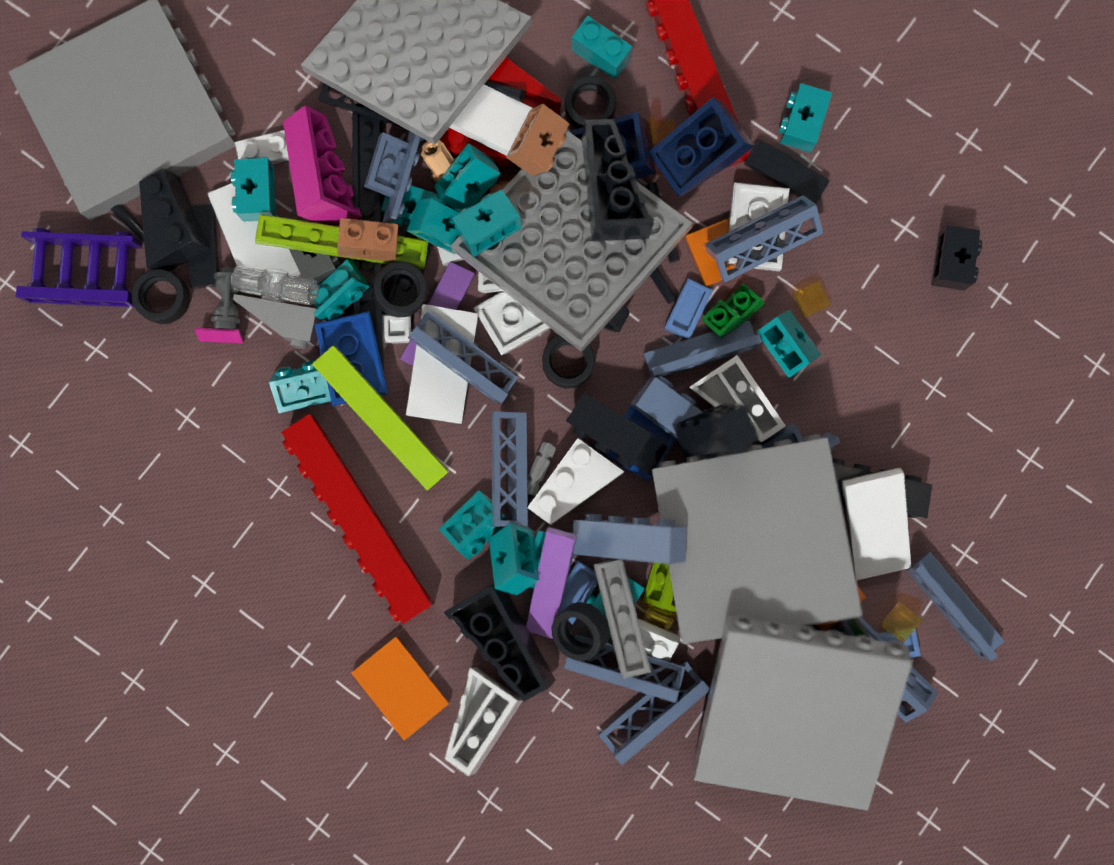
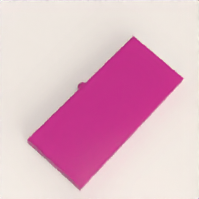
M195 328L200 342L242 344L244 342L239 330Z

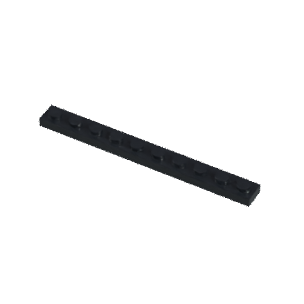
M356 104V106L364 107L362 104ZM352 112L353 206L360 210L362 217L358 220L382 222V194L364 187L378 138L381 134V121ZM353 259L354 264L370 286L363 292L362 297L354 302V315L368 311L371 313L384 370L383 311L377 305L373 291L376 275L383 268V263Z

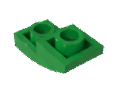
M742 284L725 302L720 299L701 320L722 338L742 325L765 303L745 284Z

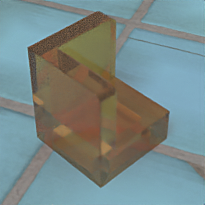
M655 115L648 116L647 122L653 148L676 129L675 121L673 119L655 121Z

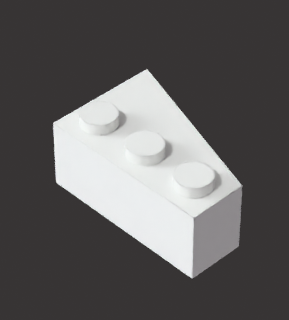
M738 355L690 386L694 392L714 407L724 403L746 405L760 442H763L786 426Z
M577 439L527 508L552 525L618 478L624 471L583 441Z
M478 668L469 669L468 681L464 695L461 698L459 714L454 724L445 760L467 776L476 774L522 703V699Z

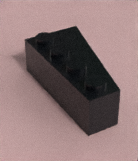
M614 119L585 120L582 133V148L592 241L649 239L654 222L651 214H648L645 207L642 191H639L635 181L634 170L629 165L625 155L626 150Z
M832 458L840 503L845 504L843 481L877 472H872L871 466L854 464L853 467L845 466L844 460ZM880 469V470H879V472L888 471V470H883V469ZM905 475L907 517L927 519L932 485L922 483L921 477Z
M494 583L443 612L459 626L460 632L477 646L485 660H489L499 671L498 674L523 702L549 689L556 679L509 594L495 589Z

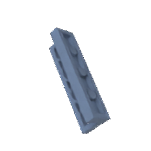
M802 195L706 243L707 254L716 261L721 280L727 282L823 234L817 205ZM811 218L813 228L804 233L798 232L803 222ZM784 231L789 233L784 243L780 245L774 244L778 234ZM758 244L764 245L760 255L754 258L749 256L754 246ZM734 256L740 258L736 267L728 271L726 270L724 261Z
M429 310L408 336L409 340L497 405L503 403L508 396V391L518 379L516 375ZM428 319L438 326L440 337L432 338L421 330ZM443 330L451 336L444 337ZM444 340H458L461 343L462 354L454 355L446 349ZM466 347L474 353H466ZM479 356L482 358L485 371L477 372L469 366L467 357ZM488 364L494 367L495 370H489ZM500 372L509 378L503 389H500L491 382V373Z
M749 320L722 338L713 331L646 352L643 356L650 378L656 377L659 379L660 376H670L756 349L762 341L760 335H754Z
M492 412V527H506L510 523L525 527L528 526L527 413ZM500 419H507V437L500 430ZM505 445H507L508 465L500 459V450ZM506 473L508 474V494L500 487V479ZM508 502V520H500V508Z
M931 552L925 553L911 565V568L906 569L978 658L992 662L998 656L994 650L1005 641Z
M861 616L858 617L872 640L886 642ZM845 619L839 627L833 630L842 635L855 637ZM912 666L901 700L908 702L913 709L908 711L900 703L897 715L905 723L928 711L939 693Z
M575 634L574 638L577 641L590 645L593 644L592 638ZM608 643L603 648L606 649L604 652L596 654L590 660L577 661L569 657L566 659L564 669L675 703L685 671L684 666L647 655L651 670L649 674L643 677L633 676L622 679L621 673L618 671L620 670L619 667L615 669L608 668L601 657L610 651L615 652L614 645ZM599 659L601 665L592 663V661ZM651 663L659 665L661 667L654 670ZM665 668L678 671L674 687L662 684L656 673ZM653 675L657 682L647 680V678Z
M685 660L680 665L685 667V670L695 682L687 689H679L681 694L677 697L676 703L670 701V704L665 708L653 707L654 696L645 694L598 734L621 766L710 691L709 687ZM673 670L661 680V683L667 685L672 681L671 687H674L678 671ZM650 699V706H642ZM635 711H649L648 722L644 726L631 725L632 714ZM653 711H659V713L652 718ZM628 718V725H622L621 723ZM615 728L627 729V740L618 748L607 737ZM631 730H638L631 736Z

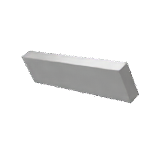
M614 559L594 564L622 679L651 672L623 559Z

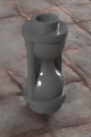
M221 268L220 272L214 273V279H216L215 286L221 294V302L215 307L213 311L214 317L211 318V322L214 323V329L237 330V325H240V319H238L239 311L233 303V297L240 290L243 276L237 274V269Z

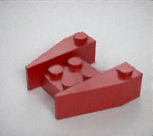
M505 57L488 79L489 81L524 90L525 97L523 101L519 102L535 108L544 104L556 114L560 115L561 99L507 57ZM448 128L442 136L441 142H443L454 159L459 156L467 144H470L494 159L497 167L520 168L507 159L506 155L451 128Z

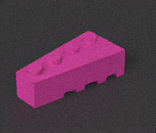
M304 105L283 121L297 215L315 223L340 226V218L358 220L362 216L359 208H354L351 198L354 196L351 185L346 186L342 175L345 168L343 162L334 153L337 145L327 117Z

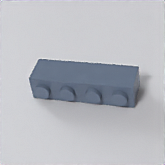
M661 376L659 379L656 377L649 378L630 406L679 442L673 424L702 413V411L695 407L696 401L684 393L679 395L672 390L674 385ZM715 453L701 454L704 455L705 460L716 458Z
M585 514V519L573 520V534L577 535L573 554L666 564L686 562L687 526H675V520L658 519L657 524H650V518H632V522H626L625 516H608V520H602V515Z

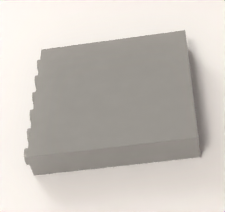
M148 0L8 72L79 212L90 221L110 212L111 208L116 205H123L139 197V181L161 168L179 176L236 146L232 138L236 133L228 119L223 121L220 113L224 110L216 96L211 98L208 92L212 88L204 73L199 75L195 68L199 66L195 55L191 50L187 52L183 45L187 43L184 34L179 27L175 29L172 21L175 20L173 13L167 4L162 6L158 0Z
M820 434L803 437V442L792 444L791 440L774 442V447L762 449V445H754L752 448L745 450L744 453L733 454V451L715 453L716 458L706 460L704 455L687 458V463L676 465V461H666L659 463V468L652 469L660 518L675 520V526H687L686 562L669 564L682 644L722 638L727 615L734 617L742 615L752 620L764 622L777 621L782 625L793 627L862 616L828 438L821 439Z
M727 615L694 758V781L868 811L912 666V659L907 646L896 641L882 642L872 640L866 636L852 637L842 635L836 631L823 632L812 630L806 626L793 627L782 625L777 621L764 622L752 620L742 615L737 617Z

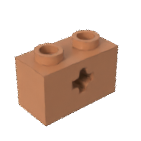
M544 104L529 111L506 158L532 176L549 171L555 162L553 156L556 150L566 140L567 135L565 132L570 123Z
M340 218L338 256L395 262L398 224Z

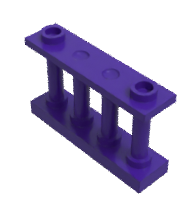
M33 228V232H21L22 238L35 245L31 282L28 283V286H16L17 298L27 303L134 307L132 293L126 288L129 248L142 249V243L133 237V234L121 231L115 232V235L51 233L50 230L43 228ZM47 245H62L59 284H56L55 288L46 287L43 284ZM74 246H90L86 285H83V289H75L71 285ZM101 247L117 248L114 286H111V290H101V287L98 286Z

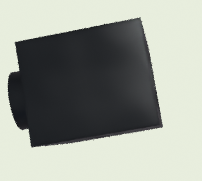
M947 225L938 232L932 286L964 291L977 281L979 268L976 267V259L982 250V240H979L980 230Z

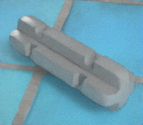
M547 442L541 444L538 451L540 454L536 456L528 475L530 478L527 480V494L531 496L537 495L540 488L539 483L543 481L550 465L549 459L555 453L556 447Z

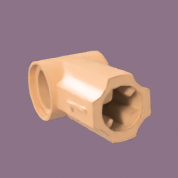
M440 140L435 145L428 141L422 146L420 155L433 172L431 176L437 183L455 159Z

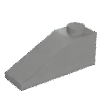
M234 294V301L290 342V346L300 349H306L307 345L316 346L317 334L314 324L321 322V319L316 318L314 315L317 309Z

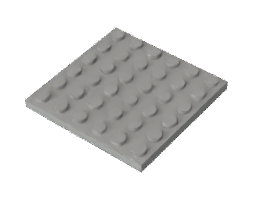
M356 0L304 60L301 66L305 73L435 145L530 28L532 19L531 16L499 0Z
M566 130V140L556 150L553 156L555 162L549 171L532 176L521 169L503 189V192L520 215L522 229L475 257L472 256L460 236L451 245V249L582 352L692 228V222L636 182L639 191H642L647 212L649 215L651 214L654 222L649 239L592 241L582 141Z

